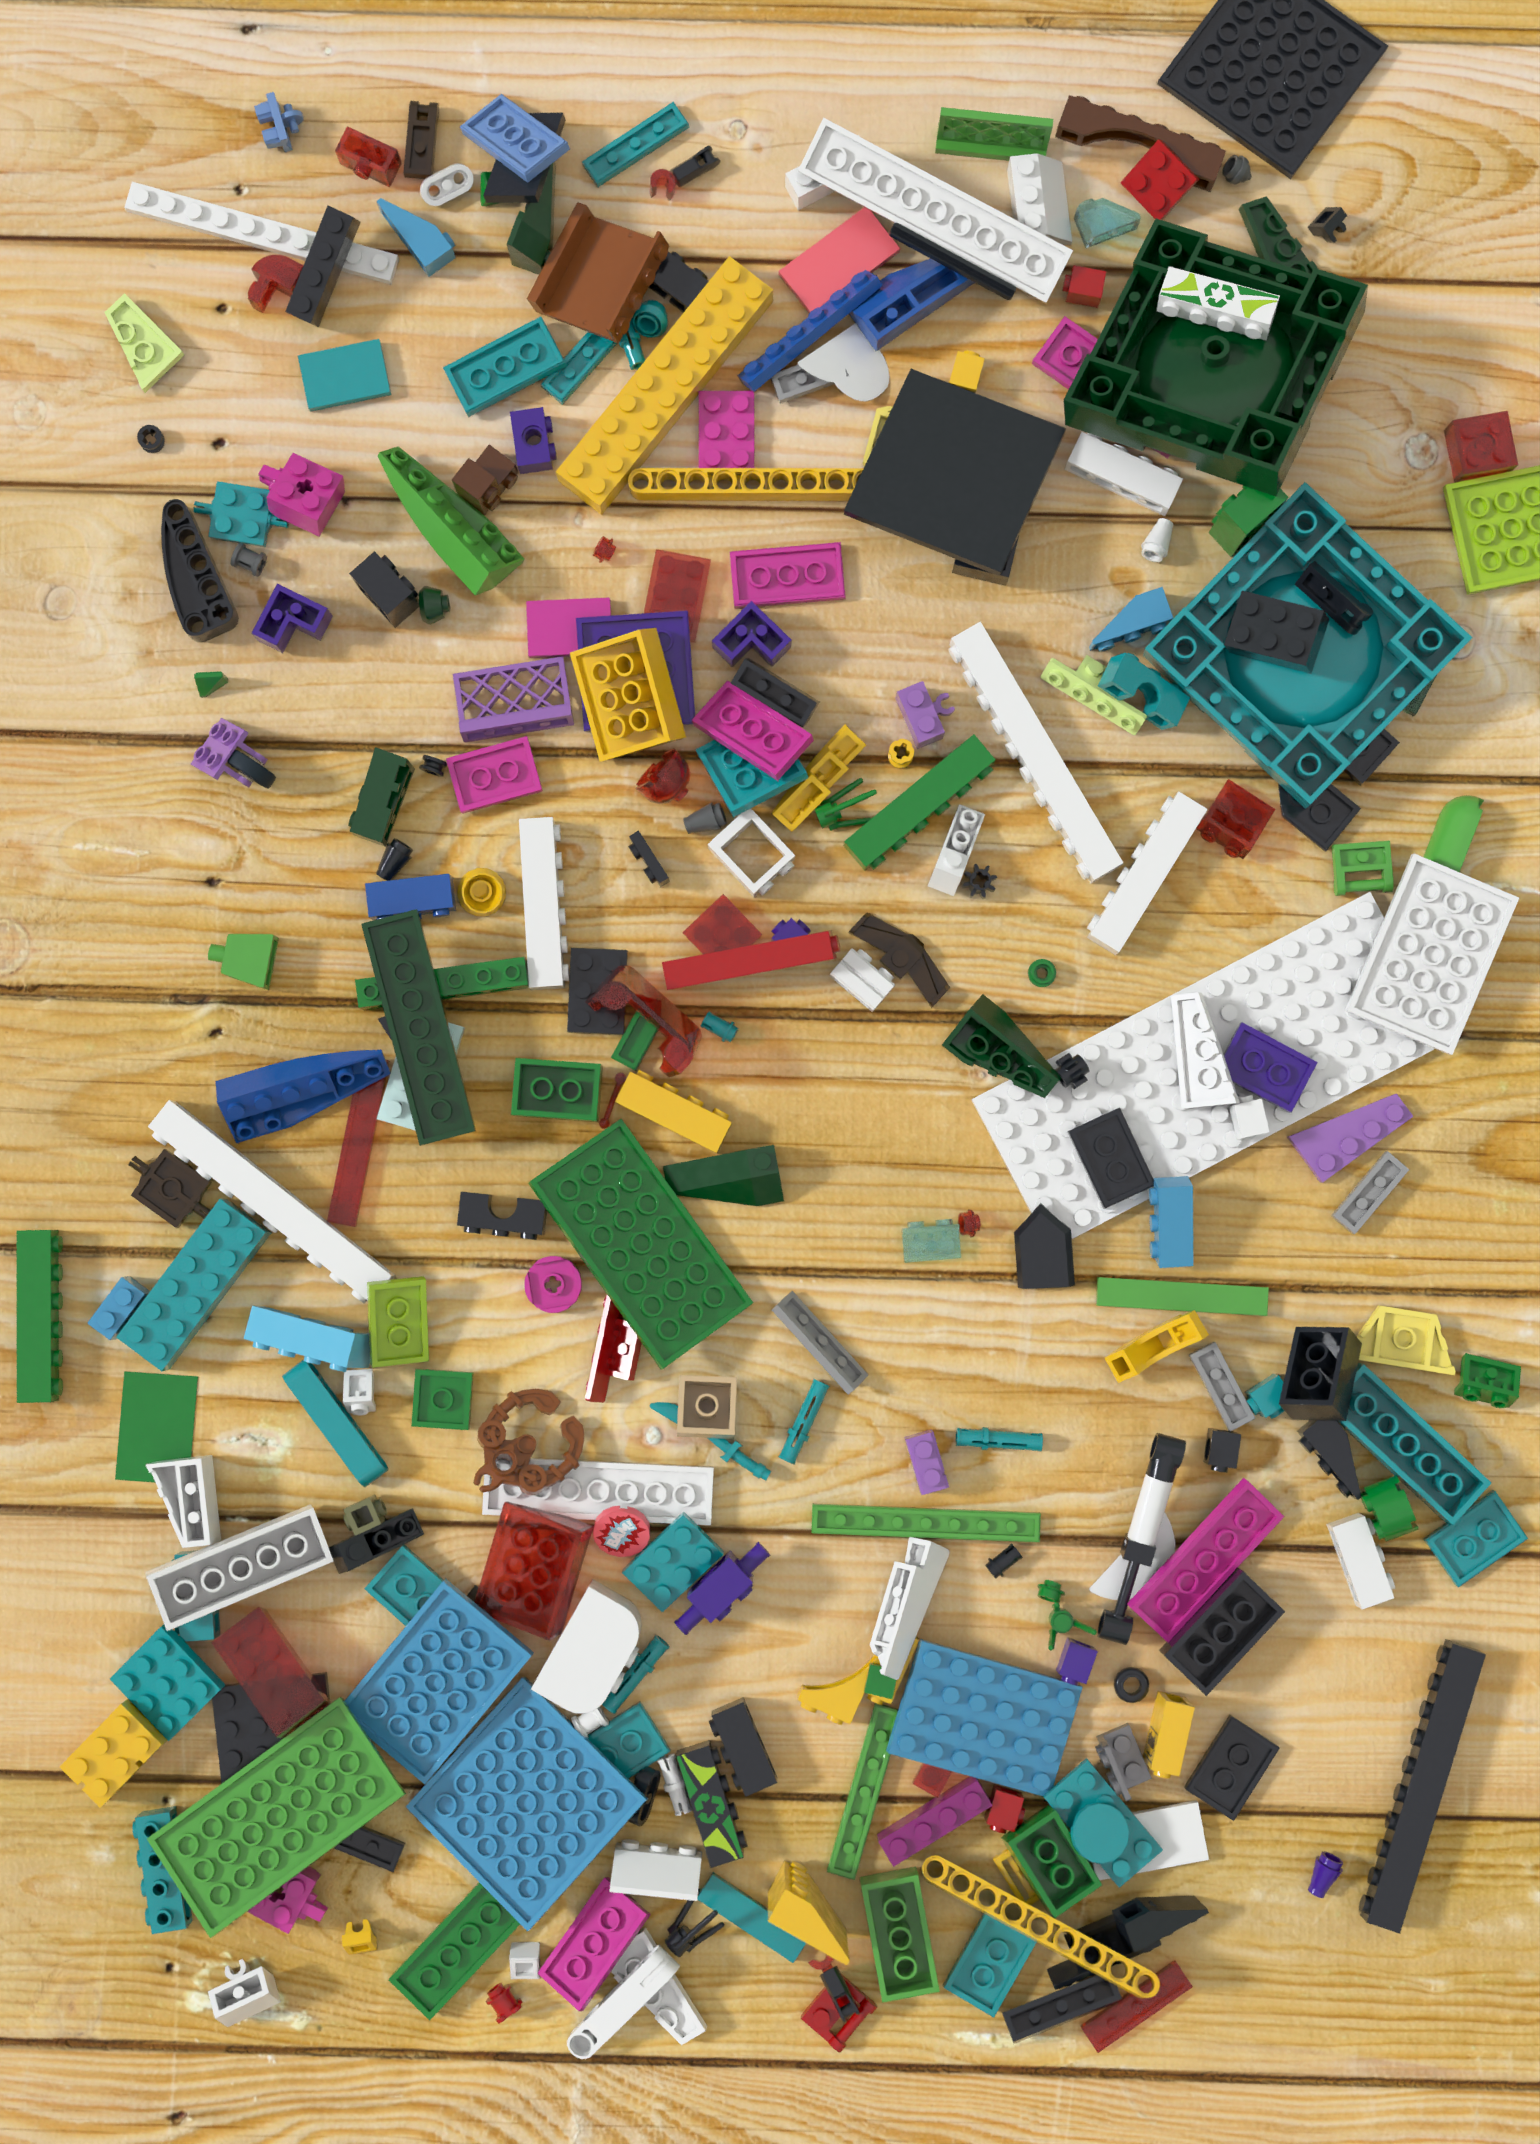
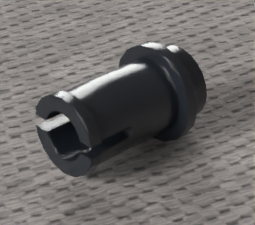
M1011 1543L995 1558H989V1562L985 1566L996 1579L999 1576L1003 1577V1573L1023 1557Z

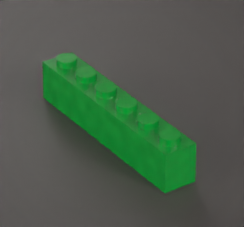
M973 734L847 838L843 846L864 871L869 867L873 870L886 860L884 855L891 849L896 852L908 842L905 838L914 831L918 834L929 825L927 819L933 814L937 816L943 814L951 806L948 803L956 795L959 799L966 795L972 789L970 784L974 780L979 778L982 781L994 771L991 766L994 765L996 759Z
M59 1230L17 1231V1403L59 1401V1396L63 1392V1381L59 1378V1367L63 1363L62 1350H59V1338L63 1334V1325L59 1321V1310L63 1306V1296L61 1292L59 1293V1281L63 1277V1268L59 1264V1253L62 1252L63 1240L62 1236H59Z

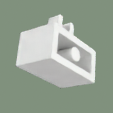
M241 1959L239 1960L241 1968L237 1974H234L230 1966L225 1967V1975L231 1981L208 1991L216 2020L229 2027L281 2002L274 1976L262 1966L250 1971L248 1963Z

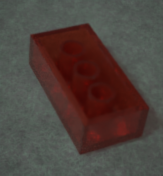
M257 1607L211 1642L276 1737L285 1738L331 1703L266 1609Z

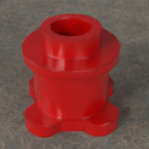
M499 1983L487 1993L489 1997L485 2002L487 2005L491 2004L497 2013L496 2021L498 2024L519 2011L522 2007L521 2004L523 2002L521 1998L517 2000L514 1998L509 1984L503 1986L502 1983Z

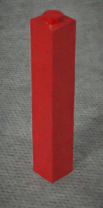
M832 930L665 961L662 962L667 990L836 959V953L840 952L838 936H833Z

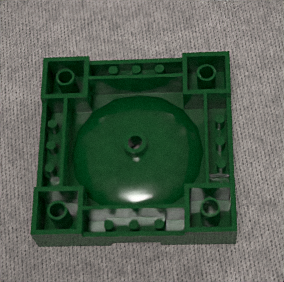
M1155 219L1133 262V271L1091 354H1087L1063 400L1065 425L1140 451H1144L1145 447H1149L1196 463V470L1277 496L1310 428L1311 418L1329 381L1333 380L1365 313L1368 284L1314 268L1311 274L1208 242V234ZM1173 267L1279 295L1277 310L1267 341L1252 339L1244 334L1222 331L1214 326L1196 324L1188 319L1176 316L1170 317L1158 312L1159 294L1168 268Z

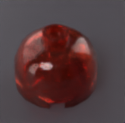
M673 748L660 756L663 759L657 764H651L636 783L638 786L636 790L650 802L666 804L673 799L679 802L689 791L686 788L691 775L688 763Z

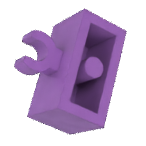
M923 681L897 691L895 698L917 749L943 739L945 731L938 715L949 716L955 710L954 706L948 709H944L941 706V702L949 698L948 693L940 694L936 701L932 703Z

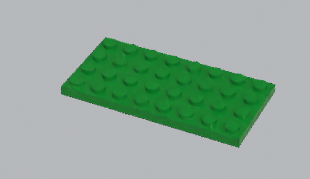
M622 1119L609 1126L528 1183L661 1370L753 1304V1301Z

